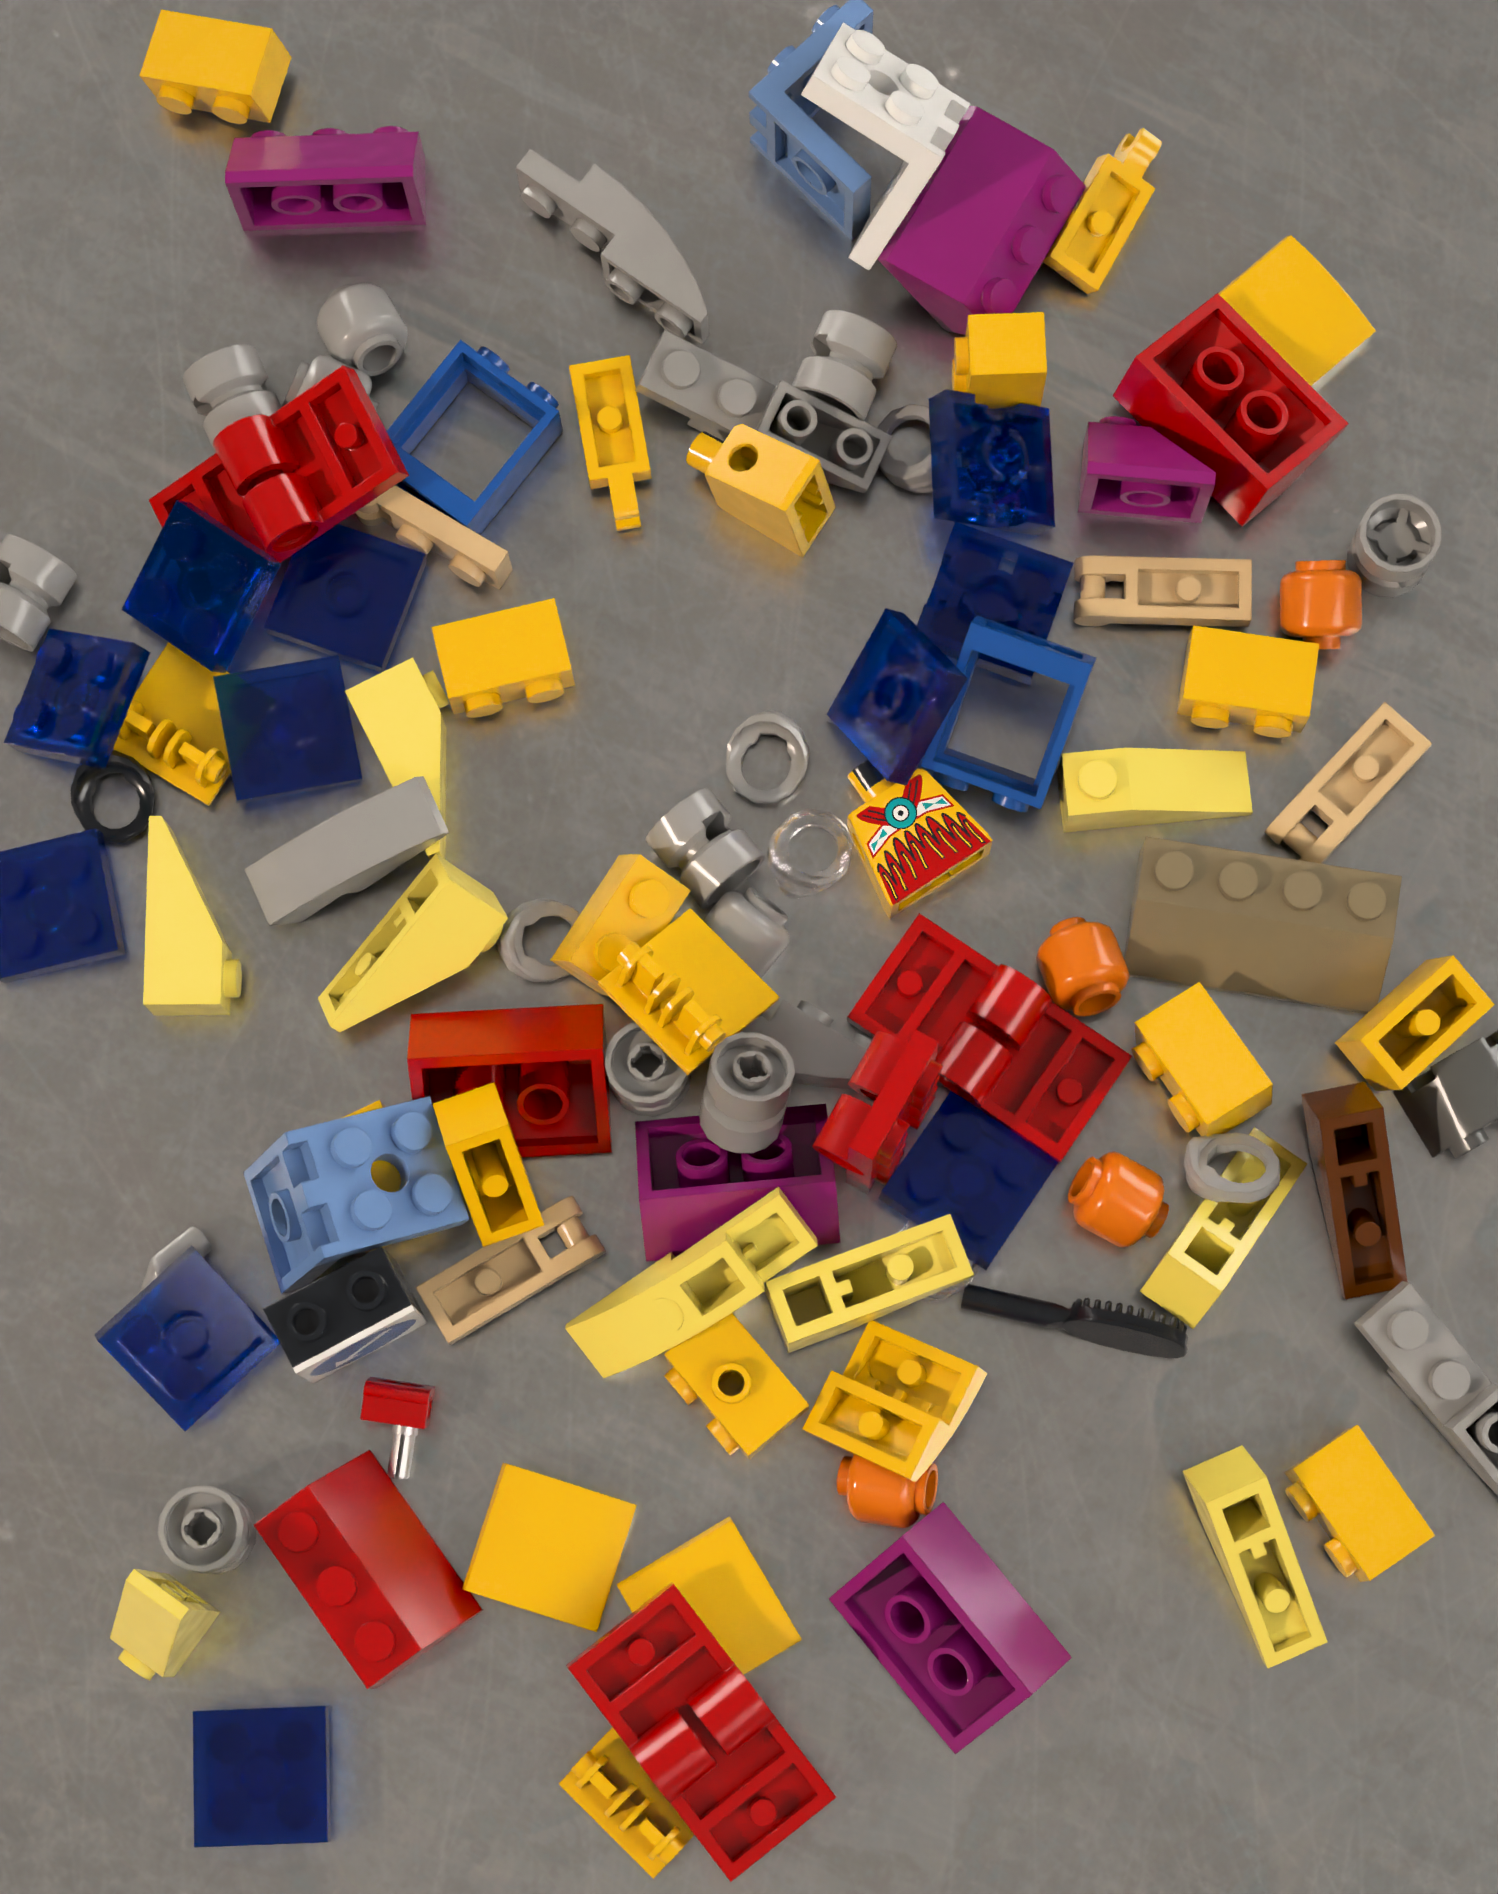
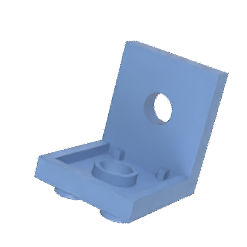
M849 0L841 8L838 5L828 8L815 22L812 34L797 48L791 45L783 49L769 65L768 75L749 91V98L757 105L749 112V121L758 130L750 137V143L851 241L862 232L870 216L872 176L811 119L822 108L803 97L801 93L843 22L855 30H864L873 34L874 10L863 0Z
M430 1096L285 1132L243 1172L281 1294L309 1285L342 1257L461 1226L469 1220ZM379 1160L387 1161L397 1168L401 1177V1185L398 1191L387 1192L377 1187L371 1176L373 1162Z

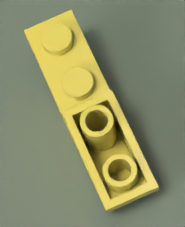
M777 1187L677 1257L670 1252L565 1324V1329L603 1378L609 1377L677 1346L765 1292L764 1282L817 1247V1237L782 1190Z

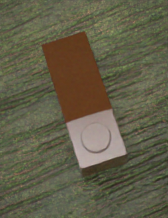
M1365 1082L1301 1094L1310 1156L1342 1296L1344 1299L1390 1291L1401 1281L1408 1282L1384 1107Z

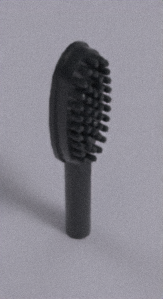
M967 1283L965 1285L961 1309L1046 1328L1064 1329L1070 1335L1082 1340L1147 1356L1181 1358L1187 1354L1188 1350L1187 1326L1184 1325L1183 1321H1179L1176 1328V1317L1170 1319L1169 1325L1165 1324L1166 1314L1164 1313L1160 1315L1158 1322L1155 1321L1156 1313L1153 1310L1149 1312L1148 1318H1144L1145 1309L1142 1307L1138 1309L1137 1316L1133 1315L1134 1307L1132 1305L1127 1307L1126 1313H1122V1303H1117L1115 1311H1111V1301H1107L1105 1308L1100 1309L1101 1300L1096 1299L1092 1308L1089 1306V1298L1084 1299L1083 1306L1082 1300L1079 1298L1073 1302L1072 1308L1068 1309L1049 1301Z

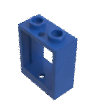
M460 340L389 427L387 433L409 474L408 477L396 484V486L481 535L561 435L563 429L559 410L556 409L559 404L547 390L534 382H529L525 387L507 374L510 371L509 366L493 351L484 346H481L476 351ZM468 382L533 428L476 501H473L410 455Z
M977 615L970 624L921 766L933 770L932 777L944 786L967 791L969 785L972 784L994 792L991 800L1008 809L1027 812L1029 805L1041 809L1048 795L1096 657ZM980 653L1069 684L1036 779L947 748Z

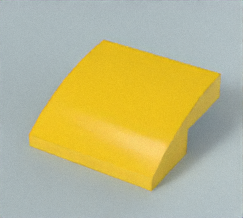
M1292 235L1286 236L1218 293L1310 386L1376 332L1339 283Z
M872 1320L868 1322L843 1375L831 1370L802 1429L813 1436L916 1482L933 1463L954 1434L976 1397L987 1373L977 1365Z
M502 1463L462 1589L597 1632L637 1505L520 1467Z
M730 1516L617 1583L618 1589L633 1613L664 1587L673 1582L743 1675L802 1640Z

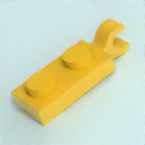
M1144 128L1139 130L1136 137L1128 133L1119 143L1114 157L1109 153L1097 157L1083 183L1086 188L1043 260V263L1084 293L1089 294L1099 290L1156 189L1142 179V176L1157 155L1162 141Z
M630 355L569 365L590 489L609 486L617 531L641 527L634 482L652 479Z

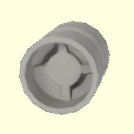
M829 310L823 314L811 341V350L816 356H809L803 359L792 386L864 421L876 395V387L871 381L873 378L884 377L897 348V342L883 327L869 319L842 310Z
M233 345L207 354L194 362L185 371L182 378L197 413L206 416L202 425L215 453L217 452L213 446V440L225 427L237 420L252 415L263 414L270 416L282 408L276 393L267 390L265 382L268 379V375L256 348L250 345Z
M1391 494L1379 498L1367 508L1347 549V566L1349 570L1356 572L1361 577L1362 589L1377 597L1394 598L1410 592L1420 583L1441 545L1442 527L1436 512L1425 501L1410 494Z
M7 534L0 544V638L21 649L32 652L51 623L46 612L48 607H58L62 604L78 575L56 556L23 538Z
M703 788L678 803L653 826L645 838L648 845L667 868H681L680 883L691 890L689 894L701 909L716 904L727 891L737 889L760 867L765 859V855L743 829L731 830L728 827L731 814L709 788Z
M635 1022L626 1025L613 1036L606 1049L605 1069L613 1095L625 1109L637 1115L652 1117L668 1113L678 1106L690 1088L691 1073L687 1075Z
M744 1032L726 1037L715 1047L706 1078L707 1084L702 1096L699 1117L700 1126L707 1138L718 1147L734 1153H754L767 1148L777 1139L782 1127L787 1100L795 1075L794 1062L786 1047L772 1037L760 1033Z
M195 1485L180 1490L167 1501L159 1516L158 1537L163 1552L177 1566L192 1572L222 1574L236 1569L248 1559L256 1544L257 1530L254 1527L256 1521L252 1509L241 1497L214 1486Z

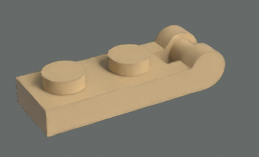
M396 485L355 512L357 519L362 524L376 526L385 522L398 530L396 533L397 539L413 551L427 556L430 550L451 561L448 565L449 569L458 577L474 586L480 587L482 582L485 581L500 590L513 570L507 550Z
M1094 555L1082 556L1074 560V579L1080 583V599L1074 602V623L1078 625L1103 626L1113 623L1249 627L1252 620L1251 559ZM1110 581L1124 582L1123 599L1105 598V583Z
M1384 702L1274 819L1264 833L1278 845L1284 841L1301 856L1299 860L1323 864L1345 838L1426 753L1432 743L1391 706ZM1311 810L1329 825L1319 838L1300 823Z
M573 1196L567 1197L540 1212L544 1226L482 1247L415 1287L449 1345L454 1344L573 1271L590 1264L606 1252L597 1235L589 1236L578 1218L583 1212ZM557 1231L567 1249L550 1259L539 1240Z

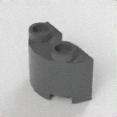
M1498 1030L1490 1036L1482 1037L1430 1067L1429 1071L1413 1079L1402 1090L1393 1091V1094L1432 1158L1450 1149L1455 1159L1489 1140L1483 1128L1498 1120Z

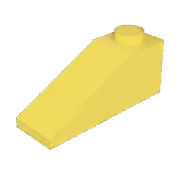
M412 657L345 690V693L392 787L414 777L424 776L446 824L447 727L439 709L450 703L434 671L432 670L422 675ZM446 836L424 850L429 861L435 854L446 860Z
M1115 748L1062 753L1056 771L1063 833L1249 816L1253 813L1245 751Z
M149 816L143 1005L154 1016L230 1015L231 998L240 997L242 971L240 960L232 959V952L173 830L162 816Z
M435 854L318 997L330 1027L338 1032H342L468 968L480 952H486L494 946L502 933L503 924L508 920L494 892L438 854Z
M1256 1127L1252 1129L1249 1135L1271 1147L1280 1161L1279 1186L1267 1198L1252 1203L1215 1202L1204 1198L1140 1290L1142 1294L1192 1329L1196 1327L1223 1292L1307 1166L1305 1161ZM1237 1151L1220 1177L1232 1182L1248 1183L1261 1178L1266 1169L1264 1163L1258 1157L1250 1153Z
M951 1214L768 1280L765 1282V1294L787 1353L866 1324L973 1277L974 1273Z
M1243 1445L1182 1471L1202 1525L1266 1667L1269 1669L1327 1643L1328 1641L1267 1476Z
M133 1569L124 1584L110 1639L124 1649L118 1659L143 1678L150 1681L155 1673L161 1677H174L218 1617L220 1611L170 1574Z

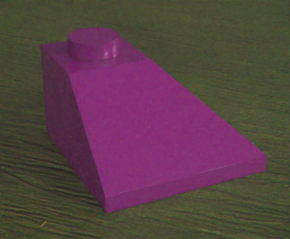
M1110 416L1100 419L1099 422H1088L1083 442L1078 513L1202 523L1215 486L1216 472L1152 427L1136 426L1137 423L1130 418Z

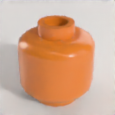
M1346 560L1296 561V571L1285 574L1280 582V625L1282 631L1290 637H1302L1303 642L1319 644V649H1341V636L1354 635L1362 626L1361 577L1352 570H1346Z
M1082 917L1068 918L1055 924L1050 930V936L1040 945L1036 956L1037 964L1054 1004L1067 1011H1073L1077 1016L1096 1015L1115 1006L1120 1001L1122 996L1120 992L1126 987L1130 977L1127 964L1112 929L1100 922H1086Z
M1115 1151L1106 1153L1099 1159L1093 1156L1088 1158L1075 1175L1068 1193V1201L1074 1204L1073 1215L1075 1222L1084 1229L1122 1248L1134 1245L1144 1235L1148 1238H1153L1162 1228L1169 1211V1205L1163 1202L1164 1182L1162 1177L1151 1169Z
M853 1454V1457L844 1456L841 1460L837 1475V1492L839 1495L847 1496L849 1511L860 1522L908 1528L917 1522L920 1515H928L935 1503L938 1487V1469L935 1463H932L916 1482H913Z

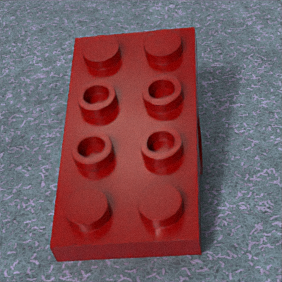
M342 365L270 416L263 414L252 415L237 420L225 427L213 440V446L217 453L150 498L149 502L200 605L214 608L404 480L409 474L355 369Z
M920 913L847 1016V1022L871 1038H874L877 1031H882L908 1043L914 1030L917 1029L937 1040L939 1046L935 1061L943 1065L939 1074L941 1078L938 1083L1057 1164H1060L1132 1058V1055L1054 1004L1052 997L1033 980L1007 965H996Z
M917 1029L914 1030L908 1043L888 1033L876 1032L848 1082V1085L853 1090L872 1101L873 1105L871 1106L850 1095L841 1094L812 1145L821 1155L846 1169L845 1182L867 1195L875 1181L887 1186L905 1153L903 1150L907 1144L905 1141L908 1137L907 1131L911 1126L916 1130L919 1129L936 1098L934 1095L938 1089L937 1084L941 1078L939 1074L943 1068V1065L935 1061L939 1042Z
M673 1582L664 1587L566 1665L627 1745L668 1802L672 1804L730 1882L836 1798Z

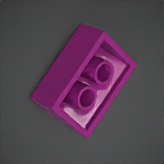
M977 106L968 107L958 123L960 126L955 136L944 151L946 152L944 158L878 258L880 263L945 331L966 334L968 315L1014 312L1086 188L1085 184L1053 148Z
M384 126L375 129L373 133L348 134L340 129L324 128L314 131L312 135L286 136L278 131L264 130L252 134L251 137L234 138L225 170V184L243 231L426 225L425 155L419 131L409 132L402 127Z
M826 1103L786 1107L782 1127L777 1139L767 1148L754 1153H734L718 1147L707 1138L700 1126L699 1116L636 1121L638 1191L646 1262L658 1261L670 1252L677 1257L777 1187L782 1190L817 1237L818 1245L841 1243L834 1163L812 1147L828 1119Z
M944 1502L902 1535L829 1598L835 1608L954 1754L958 1753L1034 1694L1072 1658Z

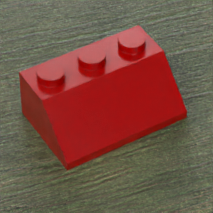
M1218 293L1138 354L1113 394V397L1142 426L1152 427L1216 472L1215 486L1211 496L1242 527L1282 495L1349 424Z
M586 1004L411 1014L407 1062L412 1100L430 1096L433 1105V1103L494 1082L521 1157L612 1153L609 1079L605 1069L607 1041L604 1005Z
M371 1450L366 1451L307 1485L254 1524L258 1533L367 1689H377L483 1611L473 1594L462 1589L463 1580Z

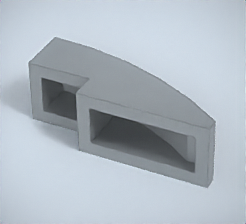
M424 776L414 777L307 830L244 870L269 926L300 923L343 894L363 891L449 834V831Z

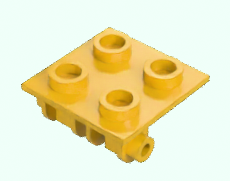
M170 639L129 703L119 699L112 707L108 720L114 723V726L103 743L113 750L133 757L150 772L210 806L277 701L175 640Z
M691 908L642 947L636 942L630 943L621 951L616 959L620 965L598 982V985L687 1075L711 1057L715 1047L726 1037L740 1033L780 998Z
M613 1727L573 1766L571 1771L559 1783L653 1879L694 1836V1833L672 1804L668 1802Z

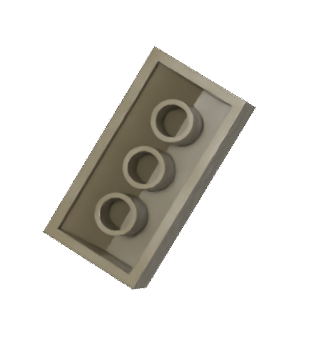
M1146 836L1138 857L1124 959L1130 977L1191 987L1200 982L1204 989L1367 1014L1379 1001L1394 940L1402 876Z

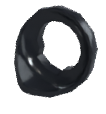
M101 750L90 754L77 768L71 785V804L83 828L90 835L103 842L125 843L141 834L149 823V816H153L155 793L151 778L146 768L133 757L116 750ZM109 773H123L126 781L135 786L139 796L140 808L136 818L129 825L120 829H110L103 826L96 819L92 810V796L97 789V779Z

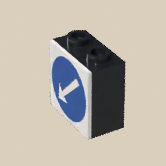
M382 1246L263 1309L295 1373L313 1384L428 1323L399 1265Z

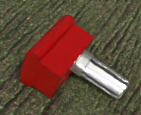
M370 1377L364 1385L360 1419L393 1424V1438L387 1475L394 1479L398 1475L403 1435H405L399 1479H408L410 1477L418 1429H425L430 1424L435 1386Z

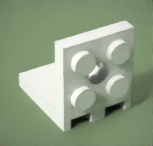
M843 22L801 95L904 160L877 201L848 257L870 271L946 154L944 151L955 136L960 126L958 123L967 111L970 103L940 85L936 77L926 68L917 64H908L887 51L882 42L873 34L864 30H855Z

